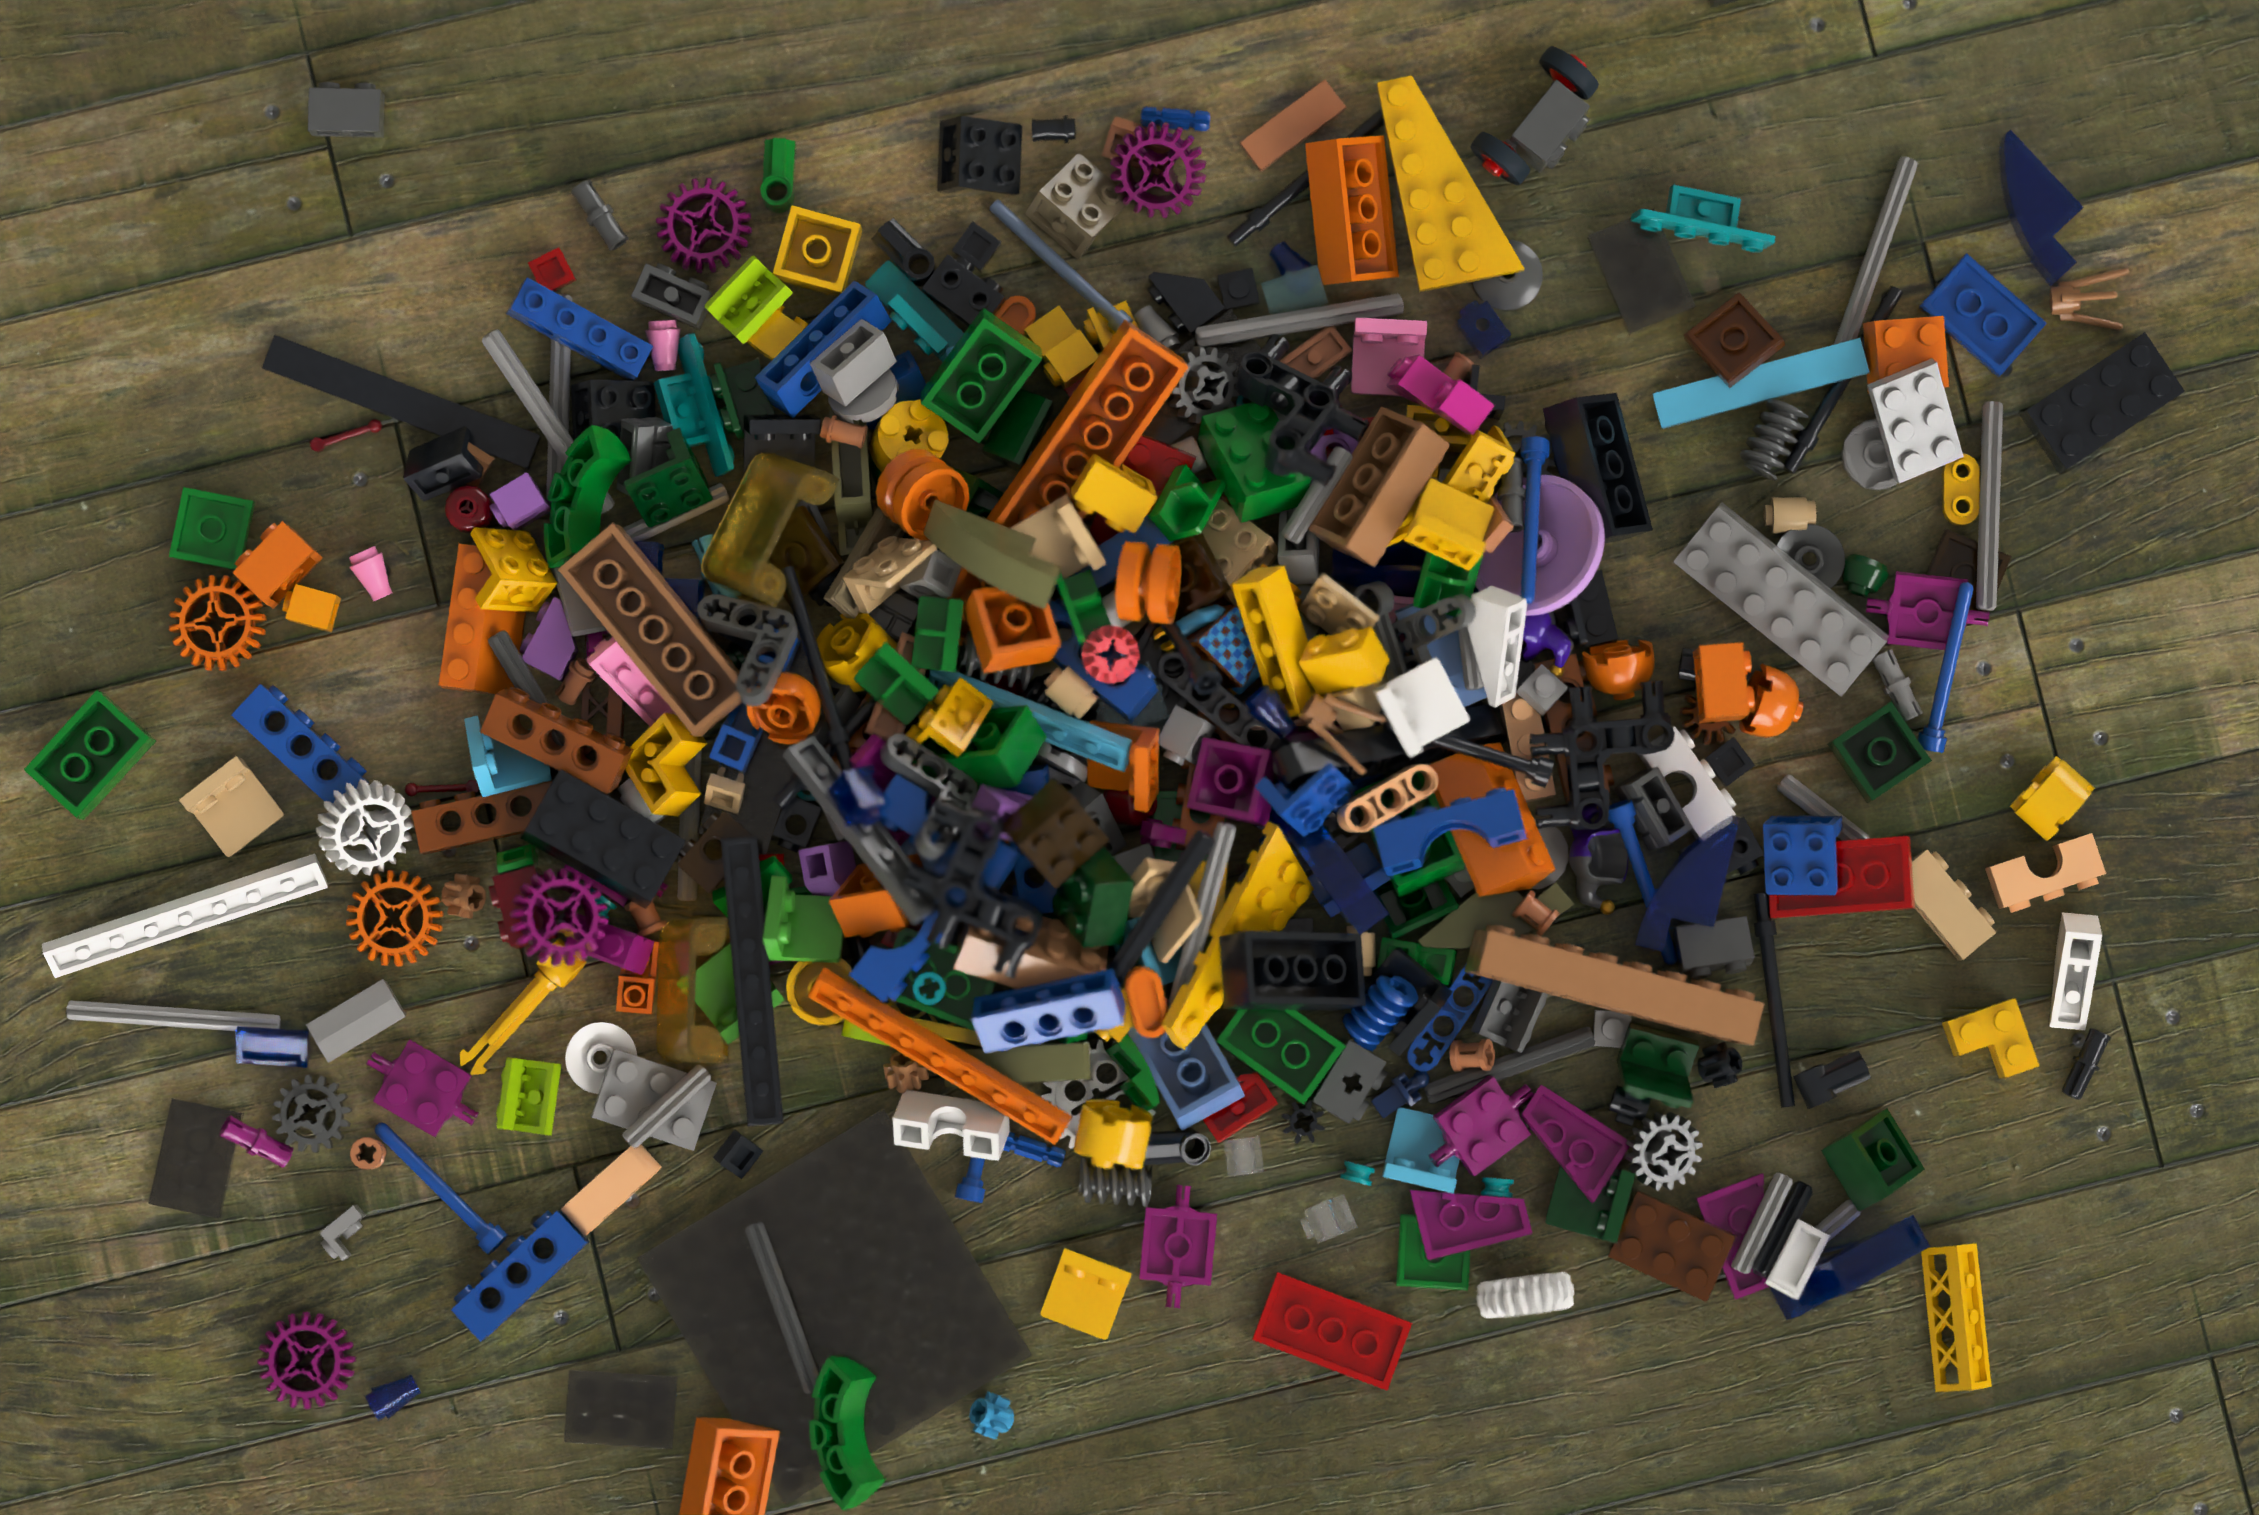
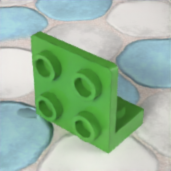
M772 876L763 934L768 959L779 961L840 962L844 933L829 903L832 896L795 895V891L789 889L786 876Z
M729 942L681 981V985L714 1024L728 1045L739 1037L731 944ZM771 981L774 1009L785 999Z

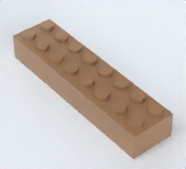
M1487 925L1486 930H1475L1464 972L1734 1044L1754 1045L1764 1003L1754 1001V993L1738 989H1725V993L1720 992V984L1705 980H1691V984L1686 983L1687 976L1683 974L1658 970L1656 975L1651 973L1653 967L1649 965L1625 961L1623 965L1617 964L1618 957L1599 952L1597 954L1589 952V956L1583 955L1584 948L1566 943H1555V947L1548 946L1550 940L1548 938L1532 934H1521L1520 938L1514 937V929L1499 925Z

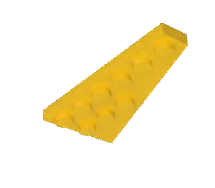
M1413 76L1377 82V90L1419 292L1524 271L1525 268Z
M1267 821L1262 831L1267 836L1259 851L1252 850L1246 861L1250 868L1243 882L1234 884L1209 932L1213 936L1205 954L1202 952L1198 953L1193 963L1197 966V969L1190 983L1181 985L1162 1022V1026L1173 1044L1182 1049H1185L1192 1039L1199 1034L1201 1028L1223 1003L1219 937L1242 931L1280 932L1314 890L1279 826Z

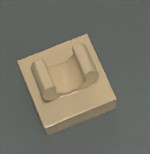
M721 767L717 771V775L711 773L709 777L704 804L738 814L745 789V783H743L744 774L739 772L736 780L725 778L726 768Z

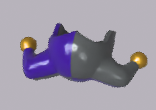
M1554 611L1526 616L1523 640L1527 646L1522 652L1526 661L1532 660L1546 648L1552 650L1555 662L1549 667V671L1557 678H1560L1564 673V665L1573 650V640L1558 627Z
M1594 803L1584 806L1582 817L1585 822L1592 823L1591 818L1599 812L1598 807ZM1598 828L1574 831L1571 829L1574 841L1569 850V862L1576 875L1577 898L1580 903L1598 908L1603 914L1610 915L1615 909L1614 903L1611 900L1603 901L1596 895V890L1600 885L1618 884L1625 881L1629 857L1620 830L1615 828Z

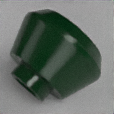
M1850 554L1845 558L1843 582L1848 585L1847 591L1854 595L1867 598L1869 593H1876L1890 576L1887 566L1874 559L1857 554Z

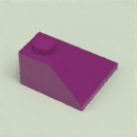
M1203 737L1187 808L1235 821L1265 826L1267 821H1269L1272 806L1256 789L1255 785L1264 777L1274 784L1272 751Z

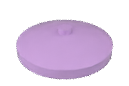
M1541 475L1535 599L1531 604H1527L1526 616L1554 611L1579 595L1593 578L1604 550V525L1597 506L1577 485L1557 476ZM1526 477L1523 478L1524 489H1526ZM1523 501V522L1525 516V501ZM1524 530L1509 532L1493 552L1489 553L1484 550L1475 583L1479 591L1495 586L1520 596Z

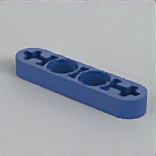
M1465 964L1449 988L1452 994L1443 1008L1415 1038L1408 1049L1407 1060L1414 1070L1427 1072L1438 1064L1490 987L1493 979L1481 976L1478 983L1484 984V987L1479 991L1472 982L1462 979L1465 973H1467L1464 972ZM1468 973V975L1472 978L1474 974ZM1460 986L1470 988L1474 994L1473 1002L1467 1007L1458 1006L1453 1000V993ZM1439 1016L1449 1017L1454 1024L1452 1033L1446 1037L1437 1035L1433 1030V1022ZM1425 1032H1428L1434 1040L1444 1043V1046L1439 1050L1434 1045L1429 1053L1430 1057L1433 1058L1430 1064L1424 1062L1420 1066L1415 1063L1417 1056L1413 1052L1416 1048L1421 1050L1425 1048L1429 1040L1422 1037Z

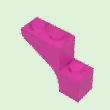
M1420 355L1405 357L1403 360L1399 358L1387 374L1391 378L1386 385L1389 389L1438 414L1466 435L1474 434L1494 407V404L1461 379L1452 380Z

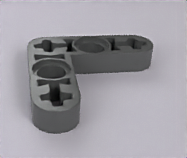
M719 594L706 596L700 601L697 608L701 623L706 629L754 641L736 680V689L740 700L748 706L763 704L770 697L797 638L798 629L794 617L785 610ZM717 608L721 609L722 613L716 612ZM709 612L714 613L713 617L709 616ZM745 615L757 616V620L751 626L744 627L738 624L739 620ZM786 624L787 629L781 628L782 625ZM774 628L780 629L779 632L776 633ZM765 652L776 654L774 661L769 664L759 663L758 658ZM758 680L760 688H753ZM747 687L753 688L752 691L748 692Z
M1460 594L1445 598L1392 623L1407 671L1411 670L1413 661H1417L1421 665L1432 659L1427 644L1462 629L1473 622L1476 610L1474 603L1469 597ZM1457 607L1460 608L1461 613L1457 617L1447 619L1446 613L1455 610ZM1427 615L1435 620L1436 630L1434 634L1429 633L1425 628L1424 619ZM1405 632L1407 639L1402 642L1400 635ZM1411 650H1413L1415 653L1414 655L1406 656L1405 654L1407 652H1410Z
M903 734L892 735L880 751L883 763L936 798L914 842L917 851L923 857L933 860L938 859L950 847L958 832V829L930 818L938 798L941 797L948 802L969 810L978 793L977 784L969 775ZM897 749L902 752L901 756L896 754ZM913 759L917 760L914 766L911 764ZM921 766L931 767L936 772L937 778L927 777L923 773ZM944 779L948 780L945 785L941 783ZM958 788L962 790L961 795L957 793ZM936 831L941 834L934 845L930 841L932 834Z

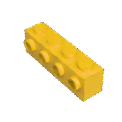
M1285 567L1256 568L1231 584L1273 716H1299L1308 699L1316 693L1299 664L1308 639Z

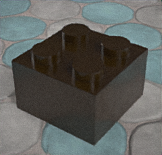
M1054 778L1003 823L1004 833L1055 889L1109 841L1076 799Z

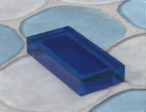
M237 1026L235 1032L236 1063L308 1068L309 1031Z

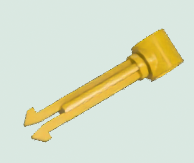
M561 938L553 943L557 946H565V942ZM551 955L543 964L537 961L536 965L540 970L535 973L533 980L469 1052L465 1048L462 1049L460 1052V1065L464 1066L473 1060L489 1044L490 1046L477 1059L470 1072L471 1075L485 1074L488 1069L484 1065L551 991H554L557 986L566 987L583 969L587 961H581L575 956V963L567 966L562 957V961L557 967L552 966Z

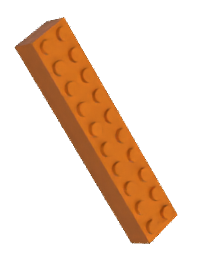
M1124 319L986 519L1011 528L1067 494L1083 520L1087 513L1074 504L1076 499L1072 496L1071 488L1094 453L1112 465L1120 467L1189 368L1185 360ZM962 566L952 595L944 598L964 600L959 645L961 646L966 633L970 631L964 607L972 591L995 587Z

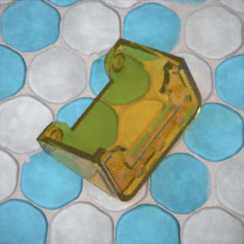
M767 452L755 456L702 559L701 568L705 578L749 602L776 608L784 593L786 581L783 573L777 567L767 563L798 499L812 505L823 504L831 498L840 479L824 470L775 453Z
M728 918L676 919L667 922V926L663 927L660 931L656 1046L660 1056L668 1062L729 1064V1046L723 1044L720 1033L712 1027L694 1026L696 956H713L714 952L721 949L725 940L730 939Z

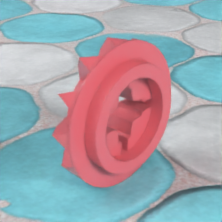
M1114 625L1102 626L1091 632L1083 644L1081 653L1086 671L1094 679L1108 684L1124 681L1131 673L1135 672L1140 658L1138 643L1135 638L1124 628ZM1113 639L1115 650L1121 652L1125 657L1114 659L1109 670L1107 659L1096 655V652L1108 651Z

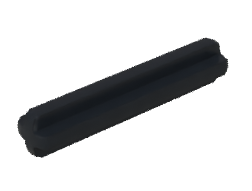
M1801 1181L1794 1183L1752 1266L1753 1273L1764 1279L1768 1278L1796 1221L1800 1220L1813 1194L1810 1185Z

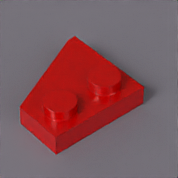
M1258 1073L1243 1074L1236 1077L1245 1097L1203 1119L1218 1144L1278 1105V1102Z

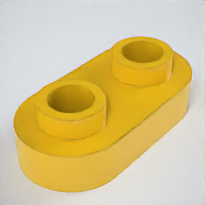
M1963 454V458L1944 465L1942 470V510L1946 520L1956 526L1970 524L1979 514L1980 468L1977 461L1967 454ZM1963 465L1968 469L1967 477L1962 478L1957 475V466ZM1958 501H1965L1968 504V511L1966 513H1960L1957 510L1956 504Z

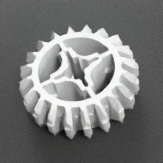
M360 779L357 789H355L351 783H346V793L341 794L339 791H334L333 795L336 798L334 803L324 801V807L328 810V813L318 814V820L324 824L316 828V833L322 837L318 841L319 846L323 851H326V858L330 862H335V865L340 870L344 871L348 868L351 874L357 875L361 869L365 875L370 876L373 866H375L378 871L384 872V862L389 861L391 864H396V858L394 857L396 852L406 854V848L402 845V842L412 841L411 834L406 831L414 827L413 821L408 818L412 814L411 809L408 805H404V797L400 793H395V790L390 785L383 787L379 781L373 780L369 786L365 780ZM378 804L387 807V809L382 811L378 809L366 811L363 806ZM350 814L349 819L344 823L345 819ZM363 818L369 823L366 824L368 828L365 830L367 837L361 832L364 831L362 827L365 825ZM348 844L352 846L364 844L367 849L354 851L346 849L344 846Z
M1565 1272L1502 1278L1481 1282L1477 1286V1305L1480 1308V1314L1486 1318L1556 1311L1570 1308L1574 1304V1287L1571 1284L1570 1275Z

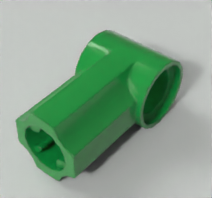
M786 138L765 139L763 180L760 191L766 208L775 213L787 211L794 202L793 186L796 141ZM777 186L785 188L787 193L783 199L774 201L768 197V193L772 188Z

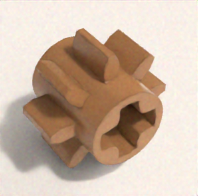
M456 873L454 881L445 882L441 900L449 907L448 915L472 919L473 911H479L483 908L486 900V890L478 885L480 882L479 877Z
M899 1051L891 1056L890 1063L883 1064L888 1088L896 1087V1090L901 1094L905 1093L906 1090L918 1091L922 1087V1080H929V1073L926 1067Z

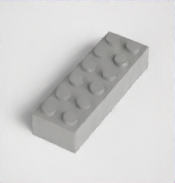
M1723 502L1718 505L1673 561L1841 697L1889 638V635Z

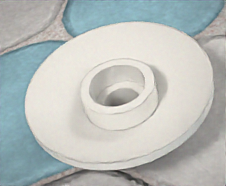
M596 1022L582 1027L573 1035L566 1049L565 1063L571 1079L585 1091L598 1094L613 1049L637 1056V1050L632 1038L622 1028L611 1023ZM597 1051H604L606 1054V1061L602 1064L594 1062L593 1056Z

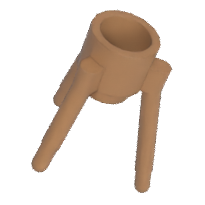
M2129 269L2114 270L2074 281L2058 282V286H2051V315H2059L2060 321H2076L2121 330L2123 328L2121 323L2073 313L2075 310L2081 309V301L2112 299L2117 297V292L2080 293V289L2075 288L2128 275Z
M1314 693L1304 705L1299 717L1308 723L1307 726L1317 732L1359 774H1364V767L1326 731L1328 729L1334 735L1344 733V731L1333 724L1338 714L1333 708L1337 707L1379 722H1385L1386 717L1374 711L1339 700L1329 693L1324 698Z

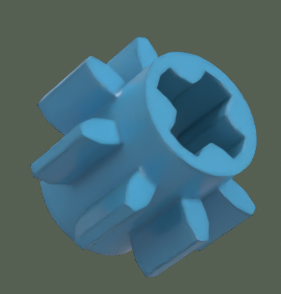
M987 1392L985 1399L978 1398L975 1400L969 1412L970 1421L975 1424L973 1431L992 1439H997L998 1432H1007L1014 1421V1412L1012 1408L1008 1407L1011 1402L1010 1399Z

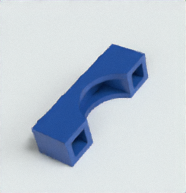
M796 638L781 672L789 671L801 643L799 638ZM765 652L760 655L758 662L769 664L774 661L776 654ZM758 680L753 688H756V686L759 684ZM741 703L729 713L709 755L710 759L742 773L746 772L763 732L761 727L757 731L752 726L747 715L746 704Z
M897 773L873 810L881 815L879 820L887 828L897 832L900 827L911 834L908 841L915 845V837L930 811L932 795ZM935 831L932 834L930 841L932 844L935 845L940 833ZM1000 840L995 855L988 861L982 875L987 888L992 887L999 890L1022 854L1002 840ZM952 842L938 861L949 867L958 843Z
M1496 788L1488 791L1485 794L1486 797L1472 800L1470 797L1459 798L1452 801L1449 807L1438 810L1436 807L1423 808L1415 813L1416 816L1402 819L1400 816H1394L1382 822L1381 825L1374 827L1383 867L1387 876L1423 867L1424 856L1430 844L1438 836L1451 830L1462 829L1475 832L1482 836L1492 848L1527 839L1514 789L1507 791L1506 788Z
M938 861L931 872L942 876L943 873L946 874L948 868ZM958 887L949 889V896L955 902L966 901V894L962 889ZM938 912L924 919L921 930L907 945L891 950L871 947L849 976L882 1002L886 1003L889 998L895 1001L908 985L903 981L911 970L917 973L930 957L926 951L931 944L926 941V938L932 929ZM940 932L939 937L936 941L938 944L941 939L942 932Z

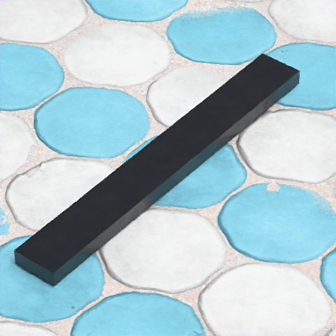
M274 335L262 366L263 370L438 436H443L466 426L471 431L469 443L488 455L528 470L541 439L539 434Z
M757 835L721 839L747 1125L752 1127L783 1124L784 1118L769 959L763 941L765 916Z

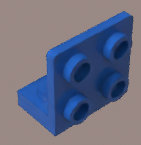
M1331 762L1327 763L1296 793L1290 792L1280 781L1274 785L1266 777L1255 785L1256 789L1277 813L1303 837L1309 832H1314L1320 828L1325 818L1335 808L1346 804L1351 794L1356 790L1355 785Z
M1771 816L1763 824L1765 889L1768 895H1835L1838 892L1836 837L1843 830L1842 816Z

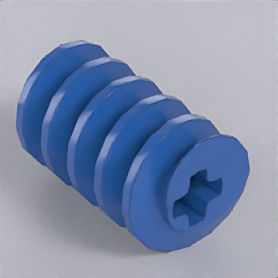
M1386 975L1379 976L1376 979L1377 985H1371L1368 988V994H1365L1366 1005L1351 1008V1013L1343 1016V1024L1353 1040L1366 1050H1375L1377 1044L1384 1040L1385 1035L1390 1033L1394 1025L1401 1021L1402 1016L1410 1011V1007L1418 1002V994L1414 986L1400 976L1392 978Z

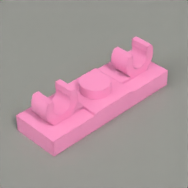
M613 637L608 641L604 639L594 647L595 652L586 659L588 664L650 727L664 713L675 714Z

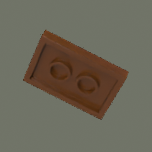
M1638 1190L1621 1226L1617 1244H1613L1608 1257L1707 1302L1737 1235Z

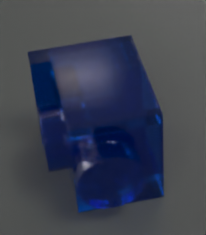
M1477 300L1459 311L1462 318L1457 321L1456 325L1480 359L1510 339L1511 332L1504 326L1488 301L1479 305ZM1479 319H1485L1489 323V328L1486 331L1477 329L1476 322Z
M873 765L843 771L828 790L847 827L857 824L869 826L882 818L880 809L886 802L880 788L872 777L876 771Z

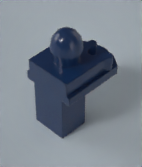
M1417 1071L1413 1073L1414 1076L1408 1079L1405 1072L1393 1078L1391 1082L1394 1085L1371 1100V1103L1382 1119L1405 1103L1411 1107L1421 1100L1422 1097L1417 1090L1428 1085L1430 1081L1429 1074L1425 1071Z

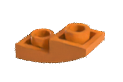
M652 940L654 941V947L642 975L621 968L618 979L616 1011L652 1015L660 940Z

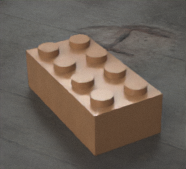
M1381 406L1353 451L1351 462L1308 530L1333 549L1375 567L1378 560L1385 553L1386 547L1397 529L1403 524L1415 500L1422 493L1433 471L1442 461L1443 455L1450 444L1423 423Z
M1020 916L1016 918V925L1022 931H1031L1034 928L1032 921L1028 917ZM1042 916V927L1033 947L1025 950L1016 971V976L1009 978L1004 976L1009 961H1007L1001 974L993 970L1005 940L962 921L959 928L954 969L1019 989L1105 971L1109 945L1083 948L1059 919H1050Z

